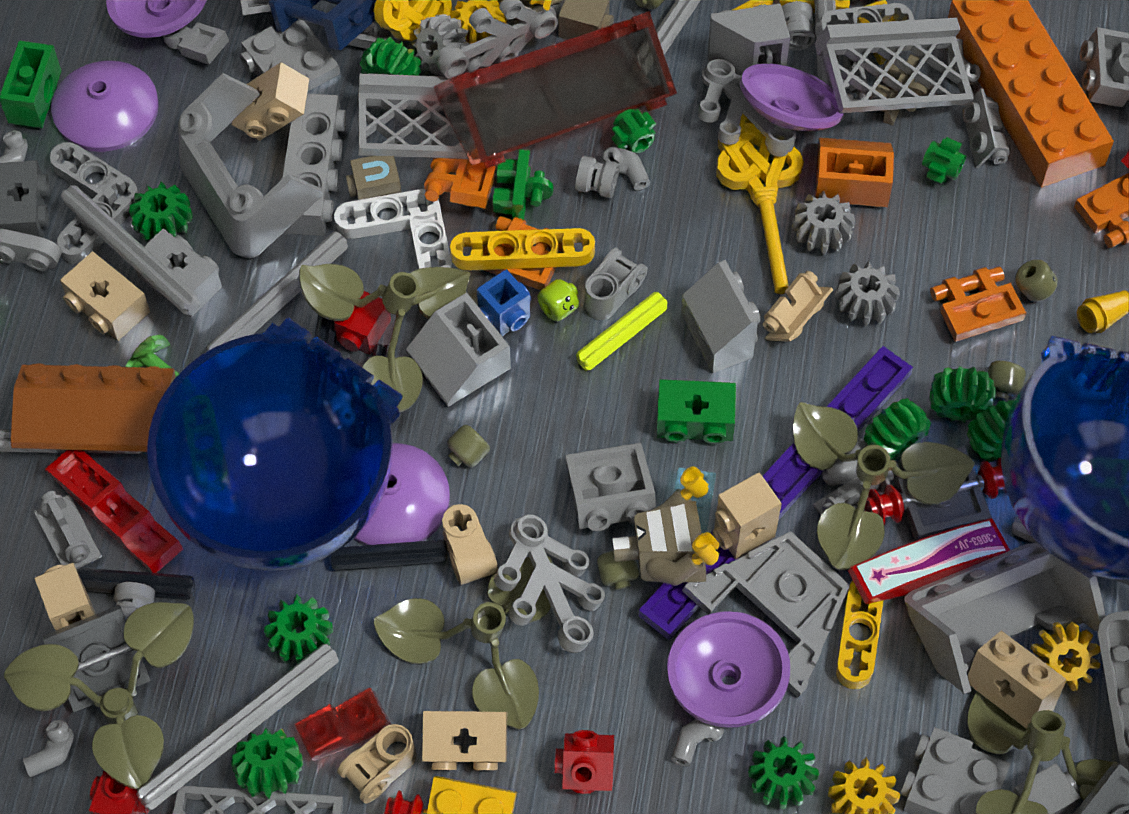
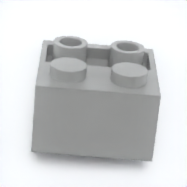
M781 3L758 5L753 8L724 10L710 15L708 62L714 59L729 61L735 67V73L741 76L745 69L756 64L787 66L790 35Z
M726 260L718 262L682 295L681 315L712 374L753 358L755 342L758 341L757 325L761 321L755 303L753 301L748 302L743 293L744 285L740 275L736 271H731Z
M467 292L436 310L406 348L408 356L416 361L422 374L448 407L511 369L510 346Z

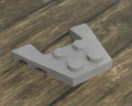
M790 531L748 552L745 556L714 569L713 572L706 575V582H688L682 591L708 615L734 588H738L797 643L788 654L790 659V680L787 689L798 698L806 690L808 680L814 666L817 664L822 647L850 585Z

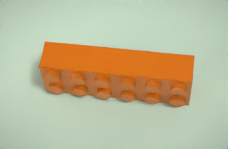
M951 0L948 18L958 19L960 31L956 35V39L963 40V56L971 64L979 66L981 74L978 82L984 89L987 97L993 98L998 103L1001 121L1040 187L1042 188L1105 166L1114 140L1029 1Z

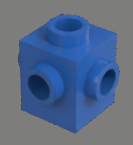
M507 269L476 289L478 307L501 336H504L509 331L519 330L530 318L531 295L527 288L521 282H518Z

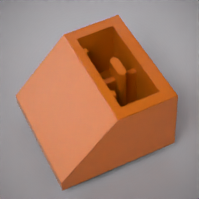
M819 138L815 198L818 199L819 194L824 191L827 198H833L838 194L840 203L850 202L852 205L888 207L893 184L894 151L891 143Z

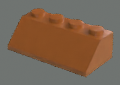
M40 363L22 365L13 390L11 448L166 452L176 417L175 403L178 399L175 369L159 368L156 366L146 368L121 367L117 365L108 367L82 366L78 364L62 366Z

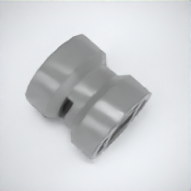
M802 1L786 3L782 6V10L790 35L789 50L807 49L814 44L816 38L815 28L812 25L814 18L811 5Z
M583 155L576 176L575 190L585 193L593 190L597 191L600 196L612 198L617 185L619 163L607 161L603 164L597 162L593 157Z
M122 582L115 587L114 601L117 605L121 606L126 620L139 607L154 603L155 590L150 586L137 582Z

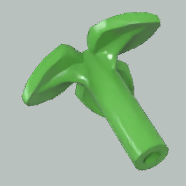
M163 335L147 337L135 349L125 367L156 366L159 368H172L154 354L170 346V342ZM175 371L177 391L180 393L189 381Z

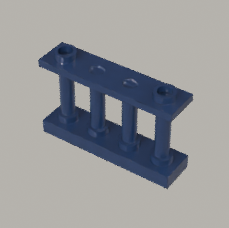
M321 0L269 1L277 31L284 32L298 19L324 27L329 47L339 51L376 21L374 15L376 0H323L336 4L328 13L312 8Z

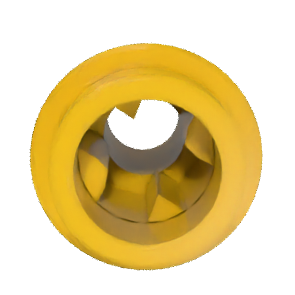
M1122 290L1085 299L1077 309V319L1081 327L1088 333H1102L1128 314L1129 292Z

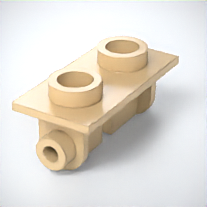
M811 271L799 273L785 291L792 301L791 304L786 297H780L764 315L763 327L769 331L765 339L767 341L791 342L802 333L803 326L812 315L822 309L824 301L831 294L833 288L818 287L816 284L818 278Z

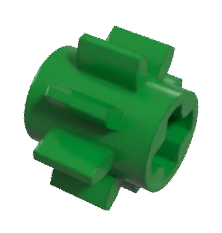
M639 109L625 110L613 122L614 127L612 131L615 135L611 139L618 148L627 149L636 154L644 152L655 140L654 135L656 132L653 127L656 125V122L647 111L642 114Z
M948 137L943 138L941 144L932 141L922 160V166L929 168L926 177L940 184L946 182L947 177L956 180L967 158V155L959 152L962 143Z

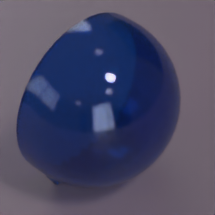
M286 318L279 327L272 322L264 333L240 337L216 346L185 367L173 380L158 403L148 436L147 455L150 477L155 492L174 525L194 545L214 558L250 570L279 571L299 568L325 559L342 549L363 530L377 511L385 494L392 468L393 439L391 425L400 415L397 406L401 402L403 395L380 379L372 385L373 374L351 359H344L342 353L320 338L314 337L310 343H307L311 337V332L290 318Z
M1051 336L1046 348L1041 352L1042 363L1018 392L1004 425L1001 443V470L1005 489L1016 516L1027 532L1044 550L1061 562L1081 572L1102 578L1129 580V352L1119 351L1117 353L1115 349L1089 343H1083L1081 346L1079 341Z

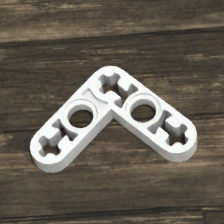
M425 189L349 201L337 207L334 213L337 232L347 239L410 229L418 269L431 267L430 257L436 255L439 267L452 268L439 199L435 202L428 201L425 198ZM426 204L428 211L421 212L419 205ZM403 206H407V216H404ZM384 208H392L397 211V215L390 220H383L377 216L378 212ZM366 213H371L372 222H367ZM354 216L356 223L348 224L347 217ZM426 232H434L439 235L438 241L433 244L422 243L419 238Z

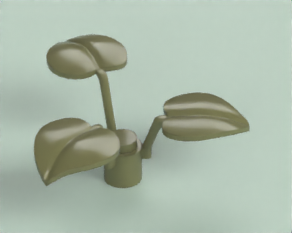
M338 264L301 265L299 283L302 294L311 309L318 315L329 320L344 321L351 317L354 306L364 307L380 296L386 310L396 315L387 357L374 356L368 359L362 367L360 380L365 392L382 406L393 412H403L409 409L416 402L421 392L423 378L420 367L414 359L406 356L395 358V349L405 313L412 306L418 305L420 313L430 319L436 310L466 293L470 272L449 267L420 268L412 271L410 274L398 272L391 277L387 286L381 284L376 291L360 299L364 292L363 282L352 269Z
M804 402L798 404L793 421L794 444L799 456L806 464L819 470H827L836 463L838 458L842 462L858 460L856 474L860 481L863 482L857 508L855 509L847 503L834 504L821 514L817 525L819 544L832 567L838 570L850 569L851 566L870 559L879 550L885 533L883 519L876 513L864 511L871 485L882 483L886 479L888 471H892L900 479H908L907 490L914 499L924 504L937 505L950 500L959 491L965 479L974 468L975 462L963 452L934 442H920L908 447L901 456V464L905 471L899 469L896 466V462L890 460L887 450L879 445H869L862 450H856L853 454L846 455V453L851 452L855 448L858 439L857 426L849 415L832 407L814 406Z
M526 557L519 569L521 579L513 590L503 591L499 589L494 582V575L496 574L494 573L487 589V595L491 602L479 605L475 609L472 619L465 618L461 624L448 631L441 632L445 619L440 608L433 602L422 598L402 601L387 612L374 618V627L382 644L394 656L411 664H426L434 661L440 654V639L446 640L466 629H470L476 640L490 644L494 669L481 671L474 680L472 698L479 712H508L507 726L517 730L525 729L531 722L536 712L539 698L536 675L531 667L520 659L509 660L501 666L498 648V638L502 634L506 622V614L509 612L514 601L521 597L534 570L530 557ZM502 574L505 579L512 580L509 575ZM542 589L535 604L536 613L529 623L540 620L551 609L544 589ZM517 608L521 614L527 615L524 609Z
M158 602L139 607L128 617L124 627V639L128 647L137 652L133 656L128 688L126 689L113 688L108 690L103 696H98L84 682L73 677L79 667L77 656L70 649L56 644L40 645L20 654L6 668L4 679L23 705L37 711H50L64 704L70 696L71 685L81 690L94 702L95 706L101 708L108 724L96 731L92 741L93 755L97 763L117 782L138 790L150 780L164 750V736L161 728L150 718L138 715L133 697L137 694L136 682L140 661L145 657L146 661L155 668H163L177 661L185 652L192 637L194 628L192 609L183 603Z
M978 691L972 699L968 711L967 727L969 735L976 745L994 754L1007 753L1013 747L1023 750L1027 745L1032 755L1020 797L1011 791L1003 789L986 792L978 800L975 814H1048L1047 809L1042 804L1028 801L1039 762L1052 760L1060 753V750H1062L1069 775L1073 777L1077 785H1080L1079 794L1083 801L1113 762L1101 759H1088L1079 762L1075 769L1069 749L1070 738L1064 736L1066 722L1056 712L1049 710L1036 712L1026 729Z

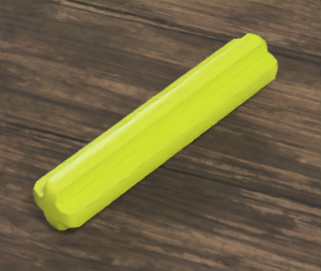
M653 292L580 349L576 354V360L579 365L586 371L593 369L664 313L668 308L667 300L659 292Z

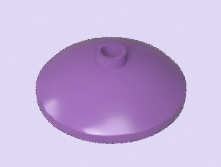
M106 0V6L111 20L121 31L136 37L151 38L165 36L185 27L201 12L207 0Z
M99 61L84 65L64 78L53 95L51 113L55 127L66 141L77 144L84 150L106 152L129 146L144 136L156 119L159 100L152 80L139 68L120 61Z
M756 64L745 69L740 79V88L747 102L762 117L779 127L794 131H819L837 125L843 117L844 113L839 112L833 88L804 71L778 64Z
M401 443L376 445L355 455L339 473L333 492L334 509L340 525L352 539L362 545L425 541L441 526L443 515L449 508L450 502L448 480L439 463L425 451ZM388 481L396 483L392 488H385L383 486Z
M717 612L693 621L677 636L668 657V680L671 691L678 703L696 719L718 727H741L763 719L782 701L790 680V659L786 646L780 636L762 620L740 612ZM726 676H731L736 681L733 684L727 685L721 680Z

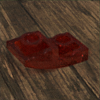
M372 688L364 690L337 707L329 704L295 724L313 761L349 748L379 733L384 727L392 725Z

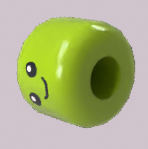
M561 279L552 281L537 295L541 309L553 321H562L579 306L577 288L572 283H567Z

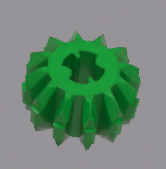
M388 37L386 40L377 38L361 57L362 60L359 64L362 69L360 73L419 76L422 71L419 67L421 60L413 56L414 50L404 47L403 42L396 43L391 37Z
M161 181L158 188L154 189L146 184L145 194L135 193V203L129 205V214L132 219L131 224L134 231L141 233L142 238L146 242L152 240L162 229L174 237L176 233L187 234V223L192 222L193 218L190 208L191 204L188 196L185 193H181L176 184L166 188V185Z
M959 366L957 369L944 368L943 372L934 374V379L931 383L929 394L931 409L936 411L937 416L941 418L949 417L951 422L962 420L966 423L967 420H975L978 413H983L987 410L988 406H993L996 396L994 380L989 378L987 372L976 371L975 367L969 369Z
M905 398L898 402H893L886 409H882V412L874 417L873 422L866 427L863 439L868 446L879 445L885 448L890 455V460L896 461L901 459L903 452L908 447L920 443L928 435L931 422L920 406Z
M1003 400L999 401L995 406H988L987 410L983 413H978L977 419L971 421L968 425L969 430L966 435L975 453H978L985 461L994 462L999 457L1014 456L1016 451L1024 449L1025 443L1034 437L1033 432L1036 427L1032 422V417L1021 404H1018L1016 400H1008L1007 402Z
M296 594L293 599L294 604L288 605L287 602L280 599L278 604L281 612L269 611L267 617L270 624L264 627V633L270 639L268 646L271 652L280 651V658L285 663L295 655L298 664L304 659L305 655H310L322 644L330 646V640L327 636L333 633L334 628L332 622L327 621L330 617L327 608H318L317 600L313 597L305 604H302L301 597ZM301 627L302 632L297 633L295 628Z
M265 727L262 734L255 735L250 732L247 738L248 742L241 741L237 743L236 754L232 755L231 760L232 769L235 772L236 782L240 789L247 788L252 798L264 792L267 798L270 799L272 793L277 790L286 795L287 784H298L299 772L302 771L303 766L302 754L299 751L295 738H287L283 729L271 734Z
M785 736L780 739L779 747H776L773 742L767 740L764 742V752L756 750L752 754L754 765L749 766L748 777L755 779V781L752 783L751 789L753 793L765 791L763 797L765 805H768L772 802L773 798L779 799L778 805L781 810L786 809L788 799L799 807L803 804V794L813 795L815 791L813 781L818 779L819 770L812 767L815 762L814 753L801 755L804 747L802 741L796 743L791 748L788 747V740ZM783 769L789 770L790 774L786 773L783 778L776 774L781 773Z

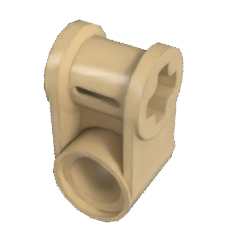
M463 504L453 505L448 508L442 518L443 540L447 543L450 561L459 584L464 585L496 573L498 565L493 549L484 535L475 511ZM457 526H461L464 531H460Z
M393 724L384 727L365 745L351 753L340 764L337 773L342 778H348L361 793L360 799L365 804L370 803L378 798L393 781L415 763L417 753L412 735L402 725ZM394 742L406 744L405 750L398 755H390L386 752L387 748Z

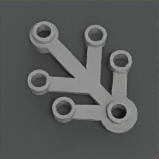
M503 0L500 3L499 9L509 20L514 18L522 20V22L511 26L494 19L487 9L480 8L470 16L469 23L476 32H487L492 35L461 49L452 45L442 48L436 56L437 66L448 79L455 78L464 71L471 78H480L487 72L488 67L495 59L501 66H507L517 58L518 53L533 36L538 39L545 38L556 29L558 25L556 11L552 6L547 11L543 9V6H536L532 9L526 7L520 0Z
M723 59L711 60L703 69L701 75L703 83L709 88L705 100L700 102L698 117L708 123L716 122L719 119L721 105L718 102L723 91L731 102L726 119L719 127L718 139L722 143L732 145L739 141L741 133L739 123L743 113L766 137L765 144L772 155L782 157L792 151L796 139V131L785 129L769 122L747 102L740 88L742 76L735 73V67L732 63Z
M524 515L519 517L512 523L509 529V537L514 547L506 563L502 564L494 575V582L503 591L513 590L521 579L519 569L527 555L530 557L534 570L521 597L516 599L510 607L509 617L517 625H527L536 613L535 604L542 589H544L561 627L558 631L560 646L570 653L581 652L592 640L594 635L593 628L586 619L573 615L562 588L577 595L579 604L584 609L594 611L599 608L605 599V592L602 587L595 583H587L578 578L589 567V557L585 552L573 550L549 537L546 523L538 516ZM547 554L563 561L564 570L550 563ZM572 560L579 562L581 566H576ZM502 574L509 575L512 580L505 579ZM587 594H592L596 600L590 599ZM517 608L524 609L527 615L521 614Z

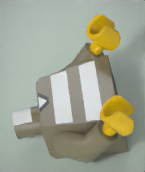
M695 466L687 468L681 475L680 481L685 487L684 489H677L658 507L650 511L637 513L634 516L635 536L612 538L615 562L638 560L640 576L644 581L663 582L673 586H677L682 582H706V565H713L718 560L719 553L716 549L719 548V542L711 533L701 532L696 501L691 500L692 496L696 498L705 496L709 489L708 483L704 480V474Z

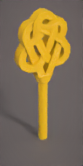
M376 0L374 15L380 27L389 30L394 38L401 41H413L417 39L413 30L421 27V20L438 14L449 16L452 11L451 0Z
M742 113L739 123L741 126L739 141L736 144L728 145L718 139V148L721 154L717 159L716 177L722 185L732 190L746 189L750 194V198L760 208L774 290L776 294H785L789 285L774 204L777 201L779 188L791 186L799 180L804 161L801 153L793 147L792 151L788 152L785 156H774L770 164L771 153L765 144L766 137ZM754 144L760 147L759 152L754 147ZM785 163H787L789 168L783 170ZM759 178H761L765 182V187Z

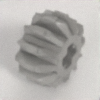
M438 14L421 20V27L413 30L417 41L411 44L417 48L415 57L422 61V70L431 71L432 74L440 76L444 74L437 66L436 56L438 52L448 45L459 49L470 45L465 39L469 30L461 28V20L451 18L450 15Z
M824 191L819 194L818 199L808 194L805 202L798 203L796 206L795 217L792 220V228L796 232L797 243L807 242L809 252L815 247L820 248L823 255L828 251V247L839 252L842 244L848 243L851 240L852 228L855 225L854 214L850 213V202L840 203L838 194L833 198H827Z
M868 261L862 269L854 263L850 267L849 273L843 272L840 275L839 285L835 290V297L839 301L838 308L840 313L849 312L848 318L850 323L857 318H861L866 327L870 323V319L873 318L881 324L885 319V315H892L895 311V302L899 298L900 291L899 287L895 286V274L885 275L886 269L884 265L878 269H873Z

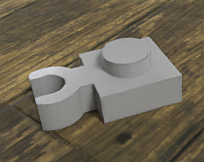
M199 22L192 29L186 25L176 31V34L163 36L165 44L169 48H179L182 56L209 65L229 42L226 31Z

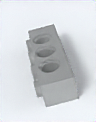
M307 93L304 114L291 122L282 179L287 174H290L321 188L325 194L285 230L284 234L324 236L326 222H332L334 202L330 200L331 191H337L338 170L334 169L335 161H341L342 140L338 139L339 131L345 132L346 110H340L338 95Z

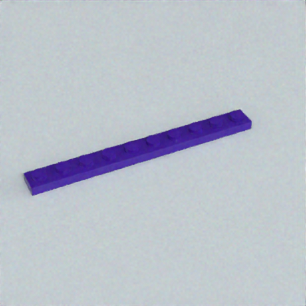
M882 346L827 407L841 410L849 415L855 422L859 433L910 377L913 367ZM794 442L763 475L765 481L782 503L779 519L823 472V470L809 466L801 459ZM719 546L716 549L719 553L718 560L713 565H706V575L713 572L714 569L737 559L734 558L729 549L723 550ZM682 582L677 586L663 583L639 609V617L668 640L676 634L699 608L682 591L688 582Z

